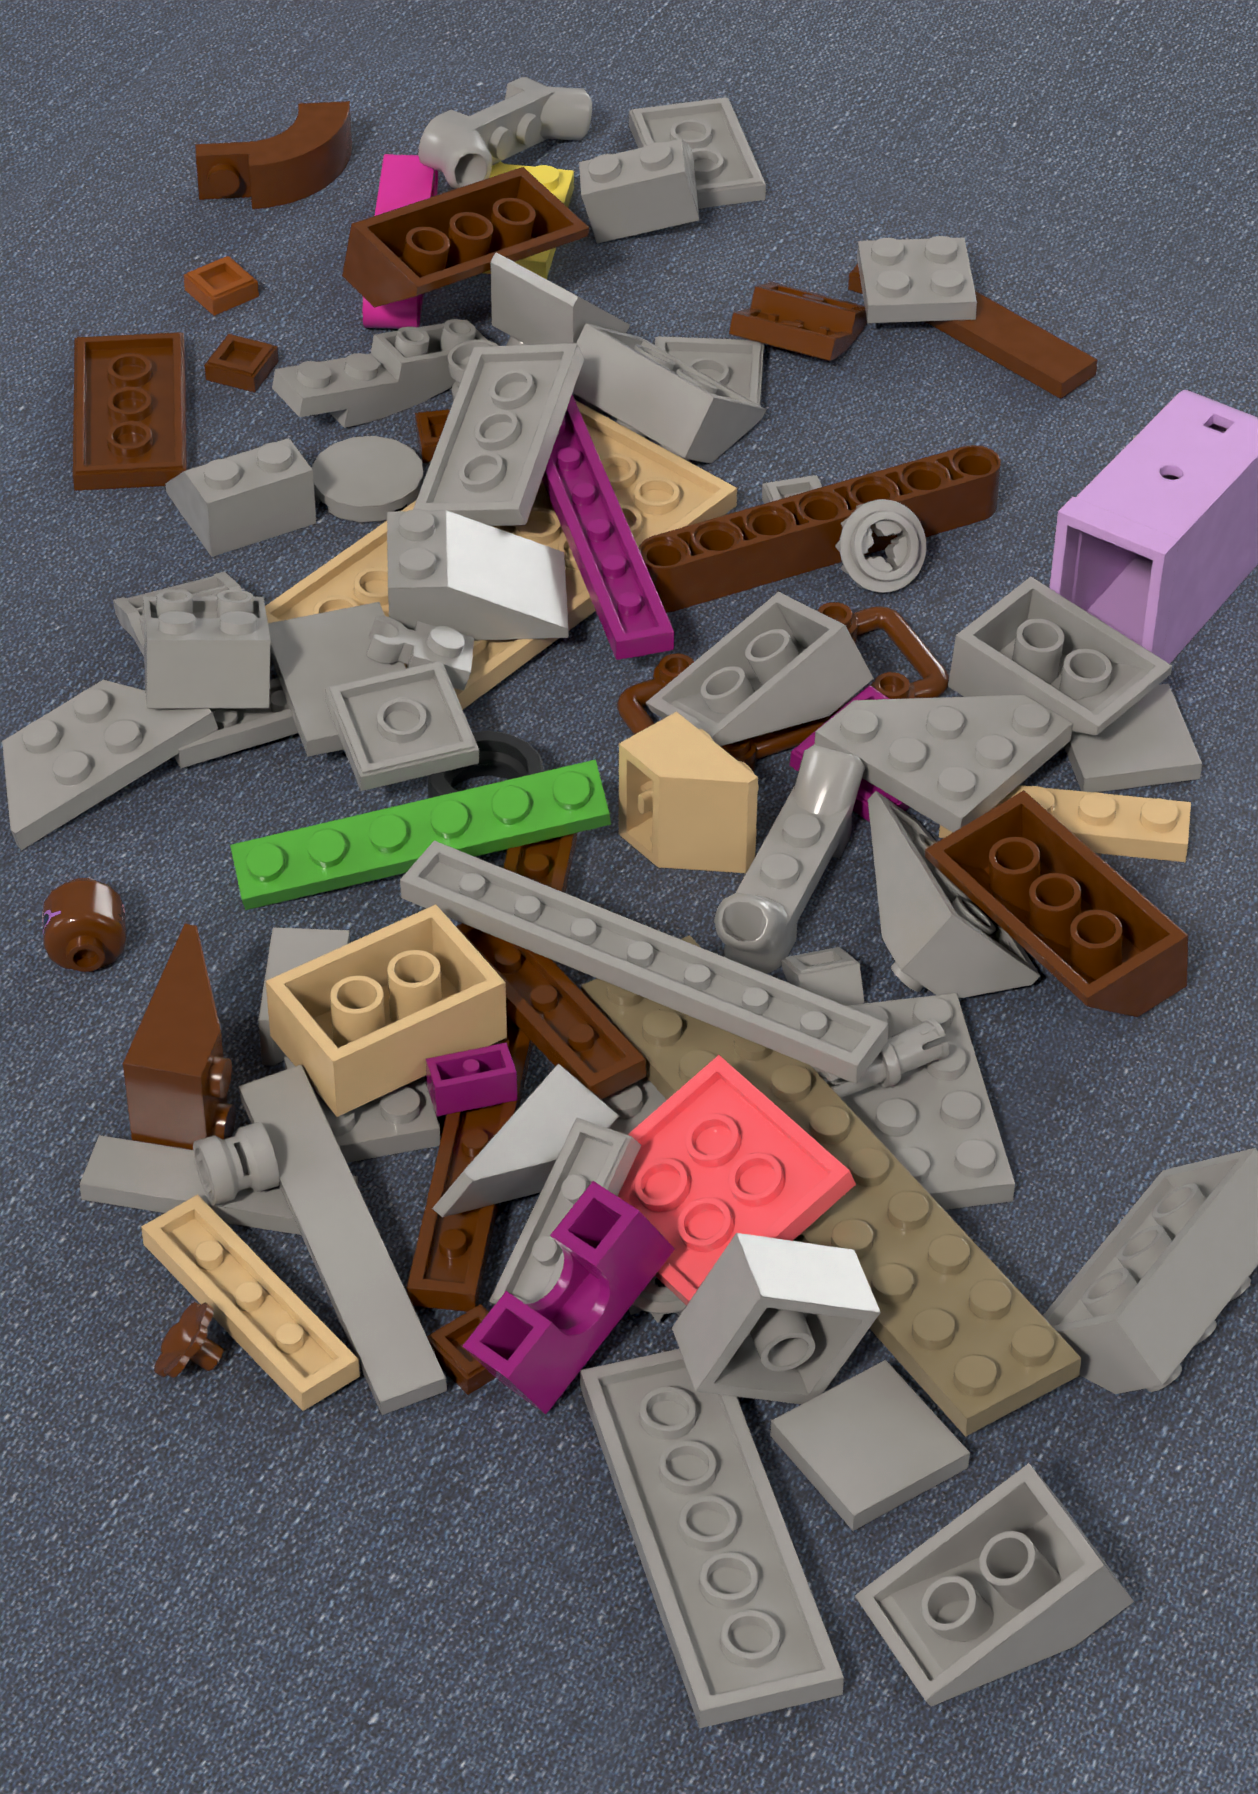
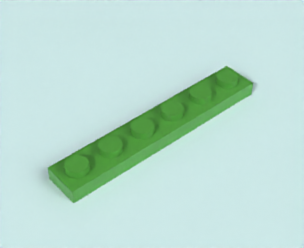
M595 759L232 844L230 847L241 899L245 910L406 873L433 841L475 857L611 825V820Z

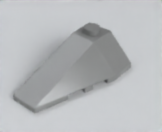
M875 791L868 799L879 915L882 939L895 960L891 965L894 974L906 986L916 992H920L925 987L936 995L957 993L958 999L1032 985L1040 977V974L1022 946L1001 927L994 932L996 928L983 913V910L925 858V849L935 844L936 841L923 825L906 811Z

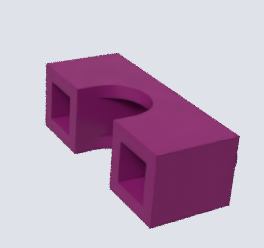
M592 1181L550 1234L561 1247L564 1255L561 1275L552 1290L542 1299L531 1304H525L505 1291L462 1346L499 1382L544 1414H547L675 1250L638 1209Z

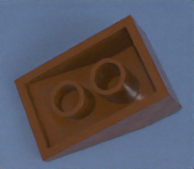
M184 924L124 1059L123 1070L132 1140L193 1150L194 1141L217 1136L223 1140L232 1137L236 1120V1107L234 1104L227 1102L232 1062L229 1058H223L221 1028L198 928L196 925Z

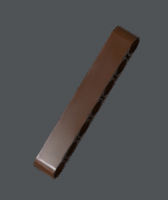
M978 445L963 446L654 535L645 539L638 549L665 612H674L842 562L840 552L835 547L840 540L843 529L841 522L856 510V506L873 500L886 499L905 505L919 519L925 537L988 519L997 510L1001 460L996 452L987 447ZM872 530L871 536L873 537L874 544L868 549V553L864 555L885 550L891 544V540L898 535L878 537Z

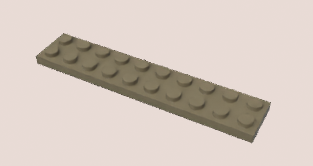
M690 935L681 939L700 947ZM598 978L581 985L583 994L646 1059V1077L666 1100L714 1058L720 1055L850 1170L856 1185L793 1241L855 1250L881 1312L869 1329L965 1437L1079 1376L1081 1357L810 1065Z

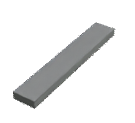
M302 1065L239 1086L240 1098L251 1124L261 1122L269 1136L277 1160L280 1189L352 1350L359 1359V1365L381 1414H387L446 1392V1377Z

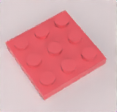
M718 1055L628 1134L639 1142L641 1147L618 1197L638 1209L675 1248L655 1276L687 1306L736 1233L793 1241L852 1189L856 1183L848 1168Z

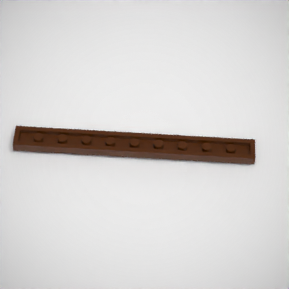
M577 833L509 848L503 868L566 893ZM507 1014V1038L492 1045L507 1043L517 1072V1100L446 1115L407 1284V1295L412 1306L468 1312L477 1307L499 1203L446 1217H441L432 1208L520 1107L533 1042Z

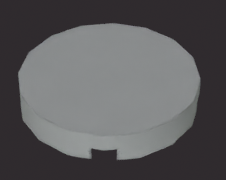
M379 436L352 437L334 443L317 456L311 467L313 469L314 496L318 504L322 501V503L328 505V512L340 519L360 523L387 520V512H395V510L404 507L406 504L408 506L417 500L424 482L422 460L416 452L397 440Z

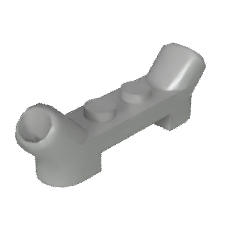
M521 77L507 84L505 100L471 116L451 109L432 119L425 128L420 140L418 153L420 163L443 172L448 184L454 189L488 179L492 165L546 139L582 140L590 128L592 100L584 88L549 87L528 77Z
M817 745L804 750L795 786L736 893L723 899L717 908L714 923L718 937L725 944L724 954L726 958L767 974L778 969L782 965L781 960H785V957H788L796 942L797 922L831 858L840 859L850 840L852 811L865 769L859 757Z

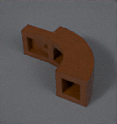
M350 101L298 104V116L295 122L287 130L271 138L250 142L195 144L199 200L251 197L252 209H262L289 204L324 189L340 176L350 160L352 153Z

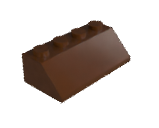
M521 167L352 223L342 277L375 308L418 296L491 270V260L496 252L515 262L587 237L589 227L529 171Z
M1024 790L925 849V858L1087 1007L1139 1017L1187 987L1188 935Z

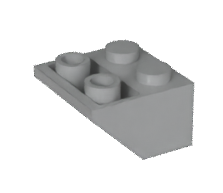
M174 589L161 591L156 596H143L144 671L147 709L269 708L271 640L264 597H253V594L244 590H225L219 592L217 597H193L190 592Z

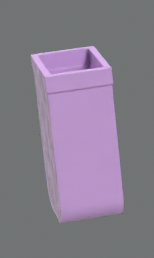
M1189 390L1179 392L1076 497H1072L1058 511L1050 589L1170 664L1258 565V417Z

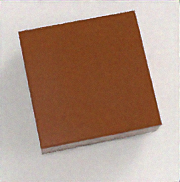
M229 256L183 275L185 291L213 316L259 297L258 281Z

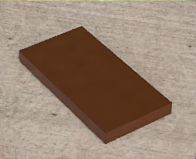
M184 333L74 338V491L166 486L167 482L187 470Z

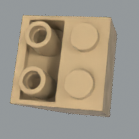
M677 711L619 743V835L659 868L747 873L755 858L757 836V794L759 786L758 777L746 763L737 761L716 744L706 731L696 728Z

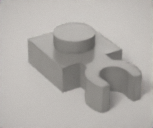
M386 616L375 617L369 633V639L372 640L366 655L368 658L380 663L402 662L407 664V668L442 660L453 688L464 691L471 674L474 637L461 634L451 627L433 626L417 621L414 630H411L393 618Z

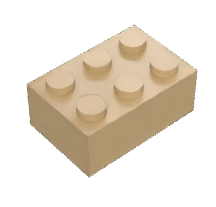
M436 904L266 981L271 1038L294 1066L302 1065L310 1085L337 1117L426 1076V1058L487 1047L507 1038L505 981Z

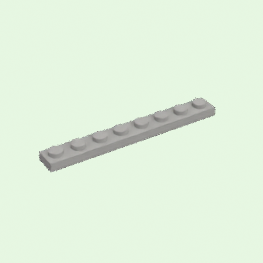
M437 841L431 843L400 879L402 899L424 908H429L436 904L451 919L857 1084L888 1042L889 1023Z

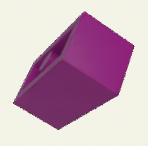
M507 1043L426 1058L427 1088L436 1116L517 1100V1072Z

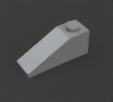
M557 1064L466 1167L432 1209L441 1217H446L540 1193L576 1117L609 1128L619 1115L560 1064Z

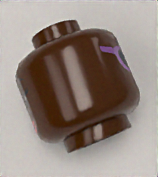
M78 878L55 888L45 899L42 912L43 945L53 962L62 968L80 972L94 971L116 962L125 948L126 922L125 907L120 895L112 887L90 878Z

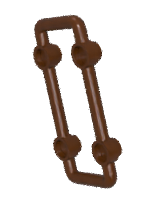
M829 602L819 607L818 612L846 625L855 644H857V636L878 629L883 630L923 678L910 683L900 673L887 672L879 675L870 686L889 699L938 698L947 690L949 675L946 669L905 619L894 609L875 606L852 613V610L847 605L839 602ZM678 653L667 655L661 659L654 669L653 679L632 685L620 694L617 710L634 735L655 724L643 708L647 706L646 702L694 663L692 658ZM843 707L838 708L830 716L720 747L737 761L746 763L754 771L756 760L800 745Z

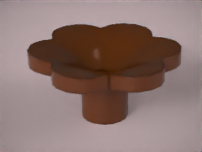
M197 1302L192 1303L184 1311L179 1322L171 1327L161 1344L162 1353L154 1366L156 1374L161 1377L168 1375L174 1378L182 1372L189 1360L207 1371L212 1370L217 1365L222 1356L223 1348L207 1338V1327L214 1314V1308L206 1302L201 1305Z

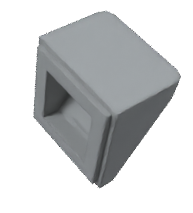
M835 947L785 957V960H781L782 970L788 983L845 1006L864 1004L860 963L842 948Z

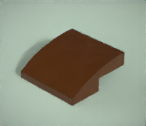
M770 282L755 286L751 308L733 313L729 334L831 361L844 353L857 339L867 323L865 306Z

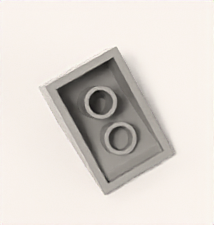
M414 509L387 512L388 603L390 618L399 621L407 629L414 630L417 621L433 626L451 627L461 634L474 637V640L569 638L564 552L447 510L425 511Z
M1029 577L956 635L948 687L964 697L1025 695L1072 722V731L1097 736L1171 675L1172 665L1033 577Z
M777 592L650 698L646 704L651 712L662 718H666L677 711L696 728L706 731L716 744L723 746L830 716L838 708L850 702L855 697V694L874 678L846 625Z
M1029 1463L855 1595L924 1700L931 1707L1075 1647L1134 1602L1061 1501Z

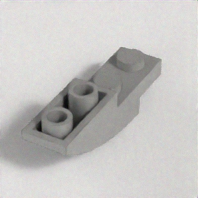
M451 319L445 323L417 328L402 327L398 331L374 334L370 354L354 353L346 358L321 362L306 361L297 366L275 369L272 389L299 417L330 412L344 428L364 424L423 403L451 388L456 380L451 377L447 357L450 350L465 341L487 339L468 320Z

